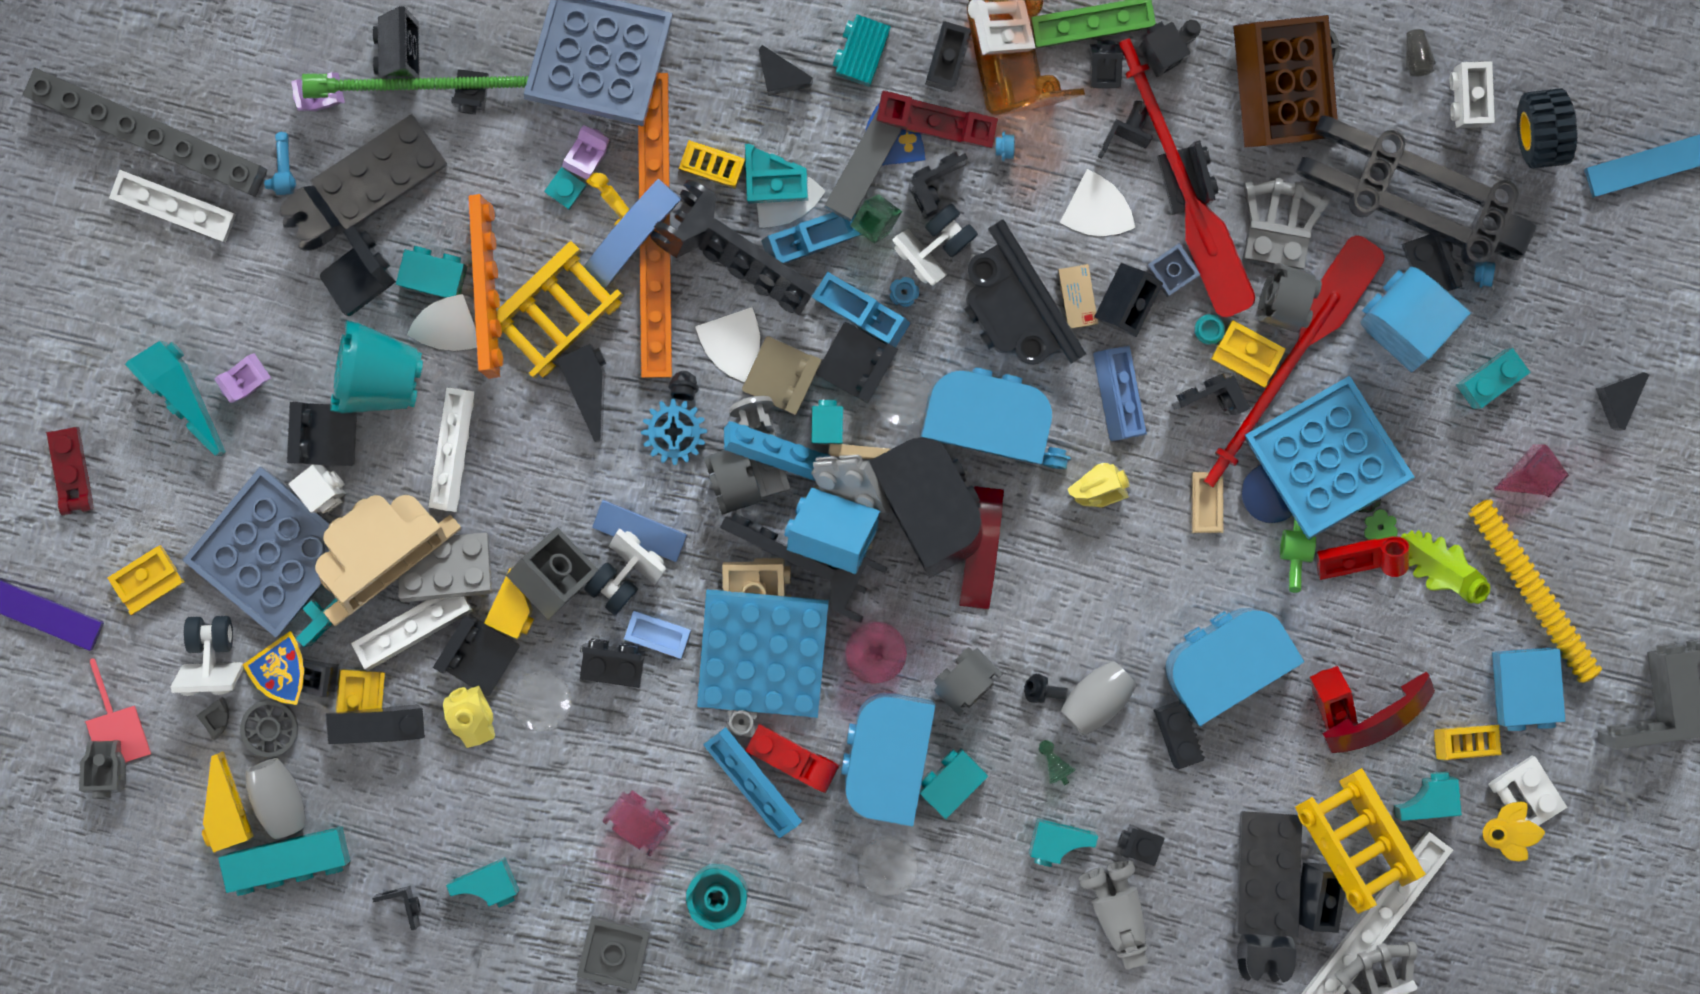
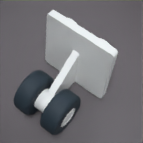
M953 204L947 205L925 225V228L933 237L942 233L928 247L925 248L909 229L892 239L896 244L894 249L898 255L904 260L909 259L916 267L914 272L918 278L925 284L929 282L931 286L942 280L947 273L930 253L947 239L948 242L944 244L943 249L950 257H954L978 236L977 231L970 224L966 225L963 229L958 225L955 219L959 217L960 212Z
M621 529L615 533L609 547L626 560L628 564L614 580L613 577L616 575L617 570L609 563H605L584 587V590L593 598L597 597L600 593L605 595L609 599L605 608L613 615H617L638 591V588L629 580L620 585L633 568L654 585L666 570V567L663 565L664 561L659 555L653 551L648 553L639 545L641 542L633 533L629 531L623 532Z
M215 616L212 625H205L202 617L186 618L184 623L185 649L188 653H202L204 651L203 664L182 665L171 685L172 693L191 696L199 692H211L215 695H221L234 689L243 671V663H216L215 652H229L232 648L233 626L229 616Z

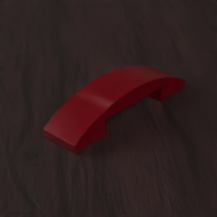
M883 90L876 121L939 139L992 148L998 118L914 100L909 96Z
M974 486L980 499L981 508H979L983 536L977 551L965 559L959 606L989 609L996 568L1004 490Z
M1427 671L1401 686L1403 698L1356 726L1347 718L1322 733L1330 752L1342 753L1373 745L1390 737L1409 724L1425 708L1435 692Z

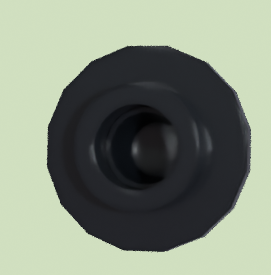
M1036 673L1025 682L1024 693L1028 702L1044 703L1046 697L1066 700L1068 688L1048 686V678Z

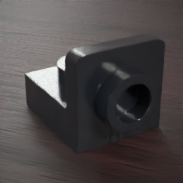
M1100 40L1097 44H1090V87L1121 88L1123 52L1120 45L1111 40Z
M458 69L457 78L489 77L488 73L461 69ZM467 87L466 89H455L454 97L451 98V104L454 107H458V112L476 115L477 110L485 111L488 89H483V87L481 89L479 87L477 89L475 87L474 89H471V87L470 89H467Z
M1130 824L1127 831L1123 830L1121 832L1117 847L1121 848L1119 853L1123 857H1130L1155 866L1165 837Z

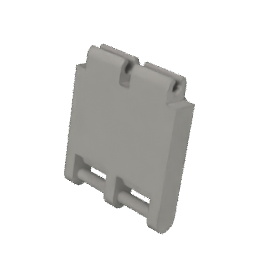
M860 455L839 456L841 460H838L835 456L816 458L817 462H813L814 469L812 475L821 491L879 510L881 513H888L890 511V503L869 461H863Z

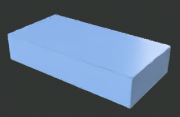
M634 610L624 640L681 659L691 629Z

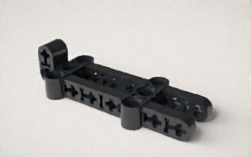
M1320 116L1315 128L1317 134L1363 154L1368 159L1359 179L1308 157H1302L1296 173L1307 180L1350 198L1348 204L1352 214L1363 218L1378 210L1461 247V259L1466 265L1471 267H1478L1492 257L1494 252L1511 260H1519L1525 255L1537 226L1526 219L1512 214L1519 196L1515 183L1509 180H1500L1492 187L1486 186L1405 150V138L1398 131L1388 130L1377 138L1332 117ZM1383 140L1393 141L1396 145V152H1386L1382 146ZM1370 168H1380L1384 173V179L1381 181L1374 180L1370 175ZM1395 169L1480 206L1471 228L1387 192L1386 189ZM1496 189H1502L1507 192L1509 198L1507 203L1497 200L1495 195ZM1367 195L1372 202L1371 208H1362L1358 204V196ZM1484 217L1494 219L1496 222V229L1494 231L1484 227ZM1472 244L1482 247L1484 251L1483 258H1475L1471 254L1470 248Z

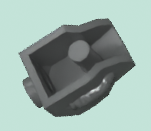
M89 741L86 746L85 755L80 761L79 791L92 793V798L110 799L111 793L121 792L126 784V762L123 754H121V741Z

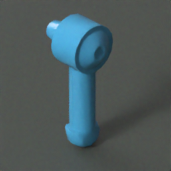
M278 132L275 135L278 173H275L271 179L265 180L264 186L265 189L273 190L276 195H290L294 193L296 180L289 167V136L286 132Z

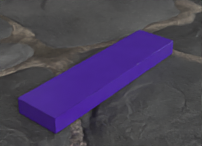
M0 579V614L89 651L93 650L104 622Z

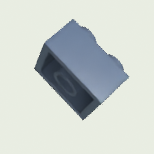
M1180 243L1146 265L1151 275L1163 282L1161 289L1166 297L1201 275Z

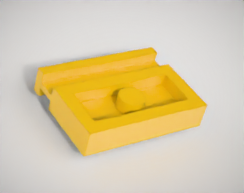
M1232 320L1211 360L1265 388L1286 349Z
M162 545L155 547L107 578L123 604L125 603L130 615H134L185 583Z
M339 669L336 712L382 708L385 672Z

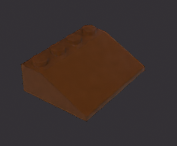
M1329 15L1233 25L1244 148L1325 139L1315 132L1320 116H1329L1338 120Z

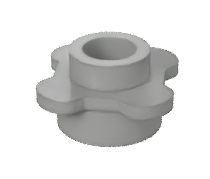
M728 710L727 714L730 718L726 728L733 736L738 734L745 735L747 738L752 737L756 731L753 725L757 712ZM743 719L744 724L741 725L738 721Z

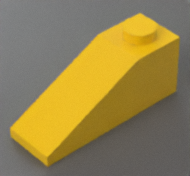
M224 751L211 756L203 818L204 829L202 830V836L207 847L211 846L213 852L245 842L254 837Z

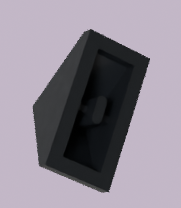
M760 46L759 56L768 96L809 88L812 85L813 77L765 46Z
M1645 372L1634 373L1596 388L1611 429L1616 431L1626 429L1650 374Z
M303 659L304 676L301 692L324 698L334 695L339 664Z

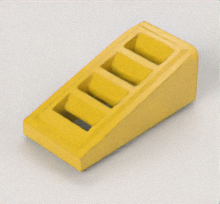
M688 140L678 169L736 189L746 159ZM694 150H698L700 154L695 167L689 166ZM709 154L711 158L706 171L701 170L705 155ZM717 158L723 160L716 175L712 171ZM728 162L734 163L729 178L723 177Z
M1499 725L1434 730L1437 759L1452 760L1501 755ZM1483 732H1487L1488 749L1484 750ZM1472 733H1475L1476 750H1473ZM1460 734H1462L1463 751H1460Z

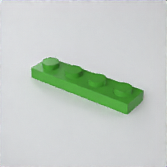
M1124 0L1031 17L1036 49L1145 30L1156 24L1152 0Z

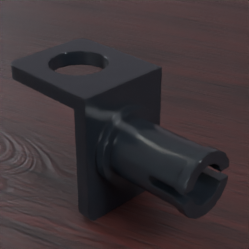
M1134 101L1126 123L1118 119L1115 120L1097 156L1098 158L1102 159L1114 134L1146 149L1153 136L1142 131L1149 116L1146 106L1141 114H1139L1144 102Z

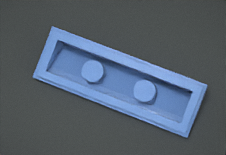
M1130 346L1094 352L1093 357L1110 441L1147 435Z
M602 500L592 527L613 537L619 529L623 532L629 531L640 540L641 543L639 545L647 551H653L657 555L677 562L688 535L606 500Z

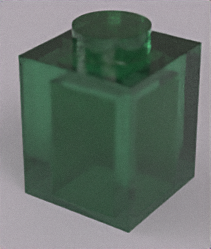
M878 194L864 201L850 226L873 243H876L889 235L903 211Z

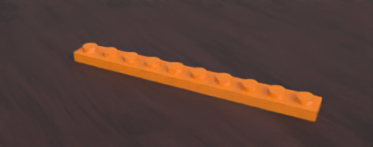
M658 73L644 126L638 125L639 199L657 179H660L670 188L668 73ZM670 214L663 223L670 225ZM649 235L640 246L641 378H672L671 254L659 247Z

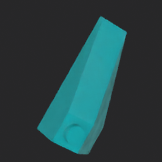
M158 341L129 359L125 363L128 369L152 394L156 393L158 396H164L167 399L165 401L166 408L173 415L175 414L181 420L185 417L189 421L186 424L188 430L212 454L222 456L226 453L189 367L182 359L184 353L176 344Z

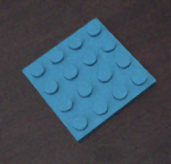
M1350 376L1245 435L1247 443L1308 540L1413 481L1415 478Z
M707 589L697 707L818 718L829 600Z

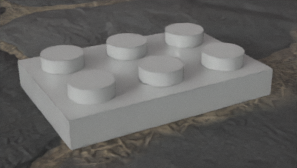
M488 533L450 537L398 578L399 600L401 602L492 594Z

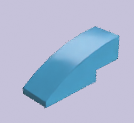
M832 212L769 235L762 239L761 242L765 252L783 264H787L860 236L863 232L856 214L851 222Z
M829 272L826 273L812 296L814 300L895 348L910 325V322L903 316Z

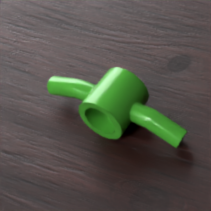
M1295 518L1293 530L1284 529L1282 533L1280 559L1290 560L1289 591L1298 593L1301 591L1302 562L1312 563L1316 548V536L1308 540Z

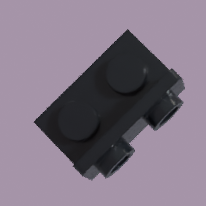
M1428 234L1402 244L1410 267H1415L1427 274L1447 292L1462 287L1461 280L1464 279L1460 265L1454 263L1451 255L1453 251L1452 243Z

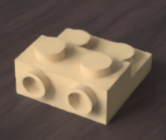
M754 558L753 562H723L722 564L723 591L792 597V595H786L785 584H791V566H785V559Z

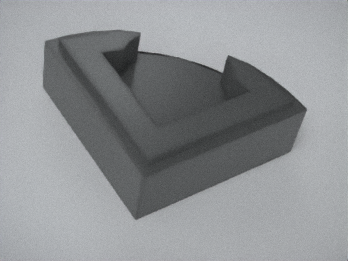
M224 697L196 715L214 740L225 731L229 720V709Z

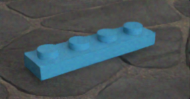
M729 421L724 428V449L726 451L814 481L815 479L812 475L814 469L813 462H817L816 458L832 457L829 454L806 448L803 445L780 439L774 435H769Z
M726 727L703 744L778 838H781L802 822L794 809L785 801L775 786L768 780L755 761L751 759Z

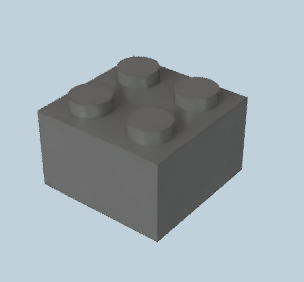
M557 527L523 556L506 576L547 619H550L586 586L599 569Z

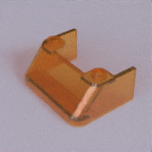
M969 0L967 16L972 32L971 36L985 106L992 115H1005L1050 106L1085 95L1084 88L1061 90L1060 83L1055 76H1041L1035 49L1028 52L982 55L975 21L968 13V5L972 1ZM983 0V1H984V2H1003V1H1009V0ZM1024 0L1029 18L1040 13L1043 7V0ZM1009 13L989 15L990 21L1014 20L1013 16Z

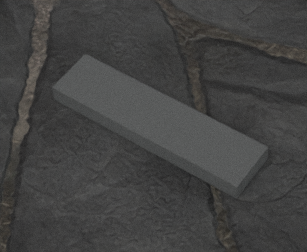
M878 110L824 205V208L849 222L854 217L902 130L876 121Z

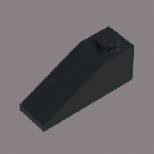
M588 344L557 358V361L593 440L598 443L603 440L605 372L602 366L607 363L600 348L594 350L593 345Z
M417 704L326 713L328 744L395 742L425 738L423 708Z

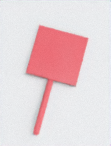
M91 659L90 665L107 711L106 715L85 721L91 740L121 741V754H123L125 762L150 755L151 751L135 705L113 712L96 660Z

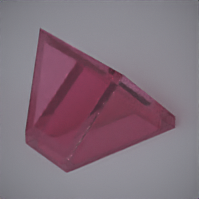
M1533 444L1493 490L1539 494L1550 498L1569 475L1547 445Z

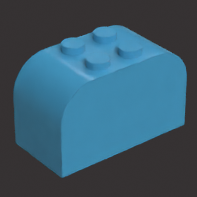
M1409 267L1404 274L1398 270L1385 284L1383 289L1386 291V294L1383 297L1377 293L1362 311L1366 316L1360 323L1369 335L1412 373L1439 349L1471 312L1427 274L1415 267Z
M976 367L973 369V372L954 371L948 373L933 386L929 395L920 438H929L936 442L1032 464H1042L1052 422V408L1047 397L1040 390L1033 386L1021 384L1023 378L1005 374L1002 379L992 377L993 371Z
M1240 608L1228 613L1223 611L1210 619L1211 625L1206 628L1200 629V627H1196L1184 635L1186 640L1178 644L1170 652L1165 666L1166 678L1179 701L1185 704L1186 709L1189 711L1188 715L1191 716V721L1199 726L1203 725L1305 662L1283 625L1276 617L1254 608Z
M883 692L869 697L861 705L857 713L856 723L849 724L846 741L847 744L851 745L850 754L844 753L841 766V774L846 775L845 789L848 802L858 814L869 819L913 827L936 706L933 700Z

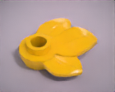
M1513 802L1503 806L1497 818L1489 820L1483 827V839L1486 844L1492 848L1500 849L1502 854L1512 861L1528 860V850L1526 847L1537 844L1545 835L1544 829L1539 825L1525 820L1528 809L1526 802ZM1495 830H1502L1504 836L1496 839L1492 836V833Z

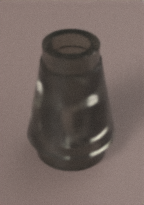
M1416 29L1407 32L1406 70H1409V74L1412 77L1433 73V65L1436 64L1425 31L1423 29Z

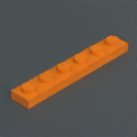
M481 194L469 195L468 198L478 371L488 379L500 377V367L503 366V354L498 345V337H501L502 329L500 321L497 319L496 308L500 306L499 294L495 290L498 268L493 259V250H496L497 244L491 221L495 219V212L491 203Z

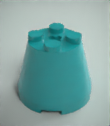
M345 321L344 328L346 330L345 335L342 334L338 350L334 373V394L331 395L330 411L356 413L407 409L408 406L414 407L417 398L416 381H414V378L421 377L423 367L422 353L418 352L417 348L363 324Z

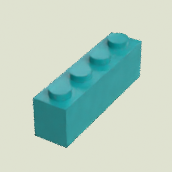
M343 826L237 850L218 857L226 893L236 891L237 896L255 892V886L265 884L266 889L282 886L285 879L295 877L296 882L314 878L313 873L325 870L326 875L344 871L343 866L351 861Z

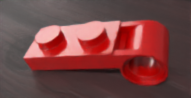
M1397 536L1360 541L1316 551L1317 573L1320 580L1381 568L1388 576L1399 577L1407 573L1409 569V544L1404 538Z
M762 724L758 725L745 750L823 793L827 792L839 768V765L832 760L804 748Z

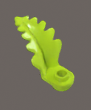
M1411 530L1408 534L1404 533L1401 535V538H1404L1409 544V566L1417 565L1413 576L1416 578L1428 576L1426 587L1429 590H1453L1468 603L1480 604L1486 600L1490 593V584L1477 569L1468 565L1461 546L1455 544L1447 550L1443 537H1438L1433 543L1432 535L1426 532L1423 538L1420 530L1415 534Z

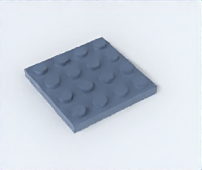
M550 0L525 87L524 100L644 126L673 20V13L619 0Z
M260 466L183 558V561L277 638L322 585L316 572V562L321 555L330 552L323 539L330 522L319 513H311L293 491L264 467Z

